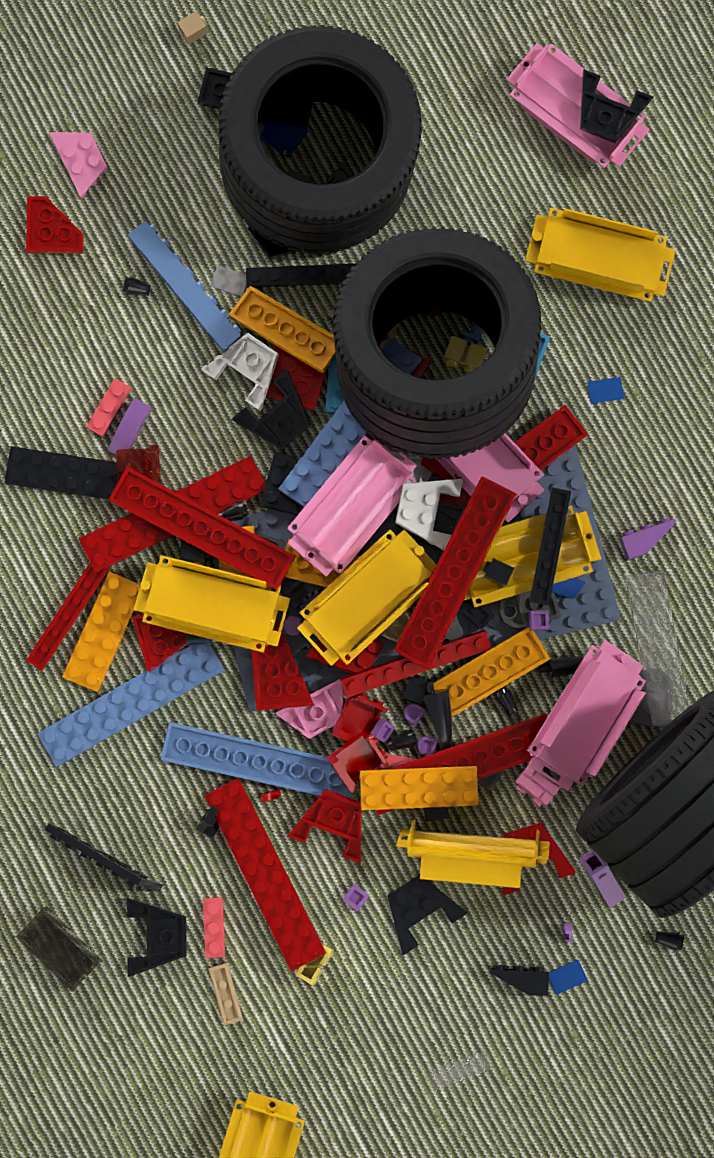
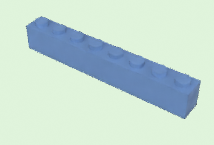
M144 221L128 234L129 240L223 353L226 352L232 344L241 338V330L236 324L232 325L228 321L230 317L223 309L221 311L216 306L218 303L212 295L208 297L204 292L206 290L204 285L200 281L196 282L193 279L194 274L189 267H183L181 264L182 259L179 255L169 250V243L164 238H159L157 235L159 232L153 224L149 225Z

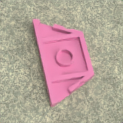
M51 132L50 136L82 199L85 197L88 189L97 182L98 177L106 171L107 165L91 133Z
M340 679L310 694L315 706L284 708L276 712V715L309 739L335 726L344 706L343 688Z

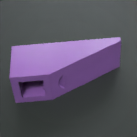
M665 518L658 521L659 525L652 527V524L640 527L641 531L634 533V530L623 533L624 537H621L619 541L626 561L648 553L677 522L676 519L670 520V518Z
M593 849L578 858L609 908L626 898L608 865Z

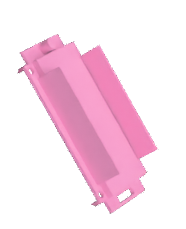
M536 43L507 78V81L515 86L509 95L521 104V109L592 164L596 162L605 168L612 161L620 167L650 130L642 124L646 116L641 113V118H636L616 143L580 130L582 73L584 68L553 44H550L549 47L546 45L543 48L540 44ZM550 49H554L555 52L551 53ZM599 80L595 90L596 94L630 107L626 100ZM514 93H519V96H514ZM635 136L638 140L625 154L622 150ZM604 159L605 163H601L600 160Z
M506 433L499 437L497 441H492L489 446H485L481 450L477 449L474 453H467L465 456L459 455L456 458L450 457V459L441 457V459L435 458L454 479H456L454 477L455 474L463 479L462 488L470 496H472L481 476L517 493L505 518L507 523L545 491L537 482L544 474ZM538 471L540 475L535 476L534 472Z
M365 435L287 527L294 534L287 544L324 576H327L332 569L339 574L343 572L397 506L400 500L402 485L407 484V480H411L412 483L416 482L410 476L417 467L413 461L402 452H397L404 458L401 462L386 448V445H382L376 439L371 441ZM363 440L367 442L366 446L362 444ZM293 524H295V527L297 526L296 530L292 529ZM338 564H341L343 568L338 569Z
M603 640L599 648L591 645L527 750L532 756L528 766L569 791L573 782L583 787L590 774L596 777L646 692L641 691L646 680L639 675L643 665L606 640ZM534 746L537 747V750H536V751H533V750H532V748H533ZM544 766L560 776L558 781L542 771Z

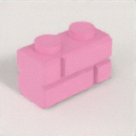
M528 764L514 781L517 784L515 788L524 795L526 792L532 796L531 801L539 807L541 805L547 806L560 789L551 780L529 767Z

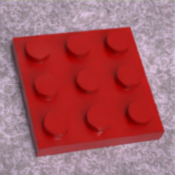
M275 345L273 350L279 354L266 398L280 401L285 397L273 381L288 369L304 408L314 412L328 367L324 373H321Z

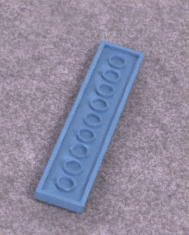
M392 338L389 339L381 350L382 354L391 364L409 375H412L422 361L419 356ZM345 401L342 402L278 488L280 492L302 507L307 505L362 437L367 435L366 429L363 430L360 424L355 421Z
M209 643L192 644L167 659L151 672H143L37 734L54 765L58 767L225 670Z
M169 722L161 760L315 795H321L325 789L351 798L352 793L344 785L324 756Z

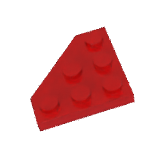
M27 196L26 252L84 254L83 233L46 196Z

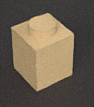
M197 11L177 22L178 29L188 45L207 34V21L203 15L199 16Z

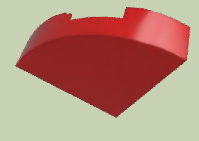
M280 790L261 795V799L265 803L281 798L282 795Z

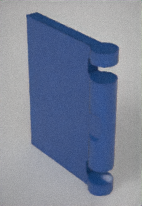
M270 121L261 134L260 140L281 154L285 149H288L285 157L290 158L309 130Z

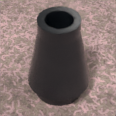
M131 276L130 278L125 277L122 292H126V295L149 296L151 285Z
M237 501L224 511L218 513V515L229 521L243 520L244 517L248 516L244 503H238Z
M507 686L493 693L495 696L494 700L508 715L518 711L511 689H508Z
M406 729L387 741L392 752L414 747L417 744V739L412 729Z
M657 931L655 943H659L674 951H682L685 935H681L680 932Z

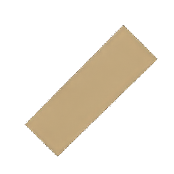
M228 962L209 967L224 1026L242 1021L243 1016Z

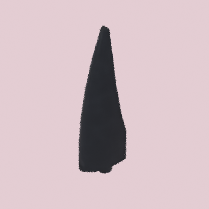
M584 656L550 659L546 661L547 665L538 666L539 674L548 673V678L573 675Z
M433 682L425 684L428 712L440 739L442 750L451 747L452 743L450 697L448 689L434 690Z

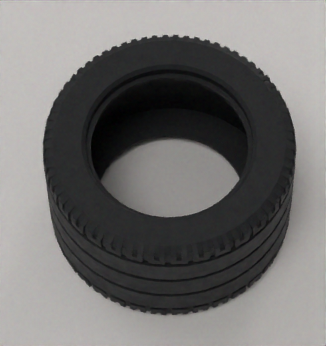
M316 25L311 27L303 26L300 29L296 27L294 30L288 29L285 33L280 32L276 36H270L269 40H264L262 44H258L255 47V50L252 49L248 55L243 57L237 68L234 69L220 103V173L232 206H235V210L242 220L245 219V223L252 230L257 231L260 236H263L268 241L272 240V243L278 244L282 248L285 246L289 250H296V252L304 251V253L309 252L312 254H317V252H320V254L333 253L335 250L338 252L349 249L350 246H357L365 242V239L368 240L376 235L379 229L381 230L391 221V218L399 210L407 194L421 144V109L416 90H413L414 86L409 76L405 75V70L386 49H382L381 45L375 44L372 39L368 40L364 35L360 36L357 32L352 33L351 30H343L341 27L333 28L334 26L325 27V25H320V27H316ZM306 102H324L347 110L364 125L373 141L376 155L364 170L350 179L328 185L309 184L288 176L275 166L265 153L260 137L268 123L283 110Z
M425 227L423 230H408L405 234L399 233L396 237L391 236L388 241L384 240L380 245H375L373 250L370 249L366 255L364 254L361 257V260L355 263V267L352 266L350 273L343 280L333 313V334L338 380L346 406L355 418V421L360 424L363 430L366 429L367 434L379 440L382 445H386L390 449L394 448L396 452H403L405 455L411 454V457L419 456L423 459L424 457H428V459H441V457L450 459V457L456 458L459 455L465 456L467 453H474L477 449L481 450L483 447L489 446L492 441L495 442L499 437H502L505 431L508 432L516 423V420L519 419L525 406L528 404L534 386L540 345V305L533 283L524 268H521V264L516 262L515 258L510 256L508 251H504L500 245L496 246L494 241L489 242L487 238H481L476 233L473 235L470 231L464 232L463 229L454 230V228L445 229V227H441V229H436V227L428 229V227ZM444 311L461 315L477 324L490 338L495 349L484 363L463 376L448 380H426L411 376L396 368L382 354L379 346L387 333L402 320L423 312Z
M714 691L709 692L683 711L631 758L587 806L576 827L578 835L584 841H587V844L605 863H608V866L622 881L628 884V887L660 918H667L681 913L714 891Z

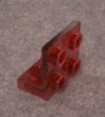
M150 445L147 449L116 450L118 482L126 467H129L155 482L161 483L158 445Z

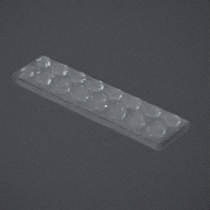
M658 570L626 575V587L640 661L643 665L642 671L653 727L668 725L690 705L664 571Z

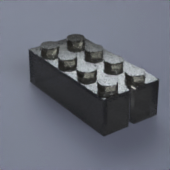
M47 906L42 908L16 936L72 992L103 961Z

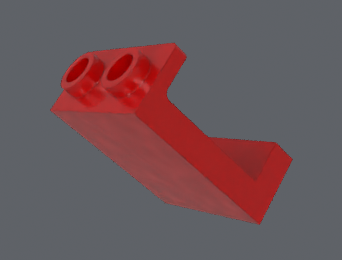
M364 693L348 697L331 735L346 742L363 730L368 735H371L370 733L378 722L383 711L387 713L389 709L383 707L384 703L374 698L373 701L368 700V695Z
M364 730L326 757L351 793L358 789L355 783L360 780L359 771L374 770L381 764L385 767L389 765L386 761V758H388L387 754L382 748L378 749L376 746L379 743L373 734L368 735Z

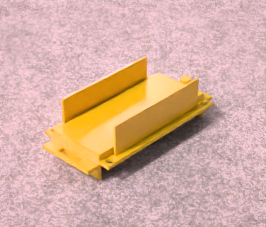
M550 208L548 217L536 215L525 262L534 264V273L652 302L654 294L665 296L676 249L666 247L667 237L657 235L656 231L569 209L562 211ZM552 212H557V216H553ZM659 238L663 239L662 243L658 242ZM667 262L669 266L665 282L660 281L663 264ZM538 267H543V271H539ZM646 293L649 294V298H645L644 295Z
M568 506L570 514L566 516L553 584L593 572L590 562L602 559L587 511L574 513L573 507ZM547 513L500 528L464 600L472 599L475 608L531 591ZM495 558L514 567L505 588L484 578L485 572H483V568L487 561L491 562ZM584 566L589 568L587 572L583 570ZM476 599H481V603L477 604Z
M405 529L397 536L389 530L299 612L305 620L297 629L330 666L339 658L348 665L421 597L425 587L429 584L427 579H430L436 564L425 553L424 548L419 546ZM387 534L391 535L392 538L390 540L387 539ZM306 609L309 610V615H305L304 611ZM312 634L327 648L324 653L310 638ZM350 655V660H346L345 656Z
M161 555L158 564L147 562L134 611L144 613L142 620L144 623L264 653L265 646L267 645L278 647L290 598L279 596L281 585L278 591L274 592L272 587L266 585L265 581ZM164 559L168 560L167 564L163 563ZM282 611L283 616L279 631H274L277 613ZM148 616H151L152 620L147 621L146 618ZM261 644L262 648L257 649L256 645Z
M415 818L410 829H401L396 847L408 848L407 854L409 857L421 858L420 879L520 888L522 867L536 868V859L538 863L546 864L549 858L550 842L539 841L540 831L538 829L536 840L415 830ZM408 836L407 840H402V837Z
M249 1091L246 1102L236 1099L219 1158H294L305 1120L296 1118L299 1106ZM241 1104L242 1109H237V1105ZM297 1122L301 1123L300 1128L296 1127Z

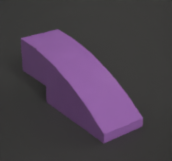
M133 398L108 448L109 452L125 460L152 411L149 405Z

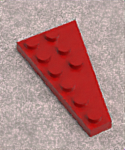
M144 614L132 617L147 671L151 672L189 643L186 641V633L142 622ZM148 616L146 620L151 621L152 617Z
M276 616L273 630L279 631L280 623ZM283 630L278 647L267 645L265 646L264 653L251 650L256 711L315 706ZM257 644L256 648L261 649L262 645Z

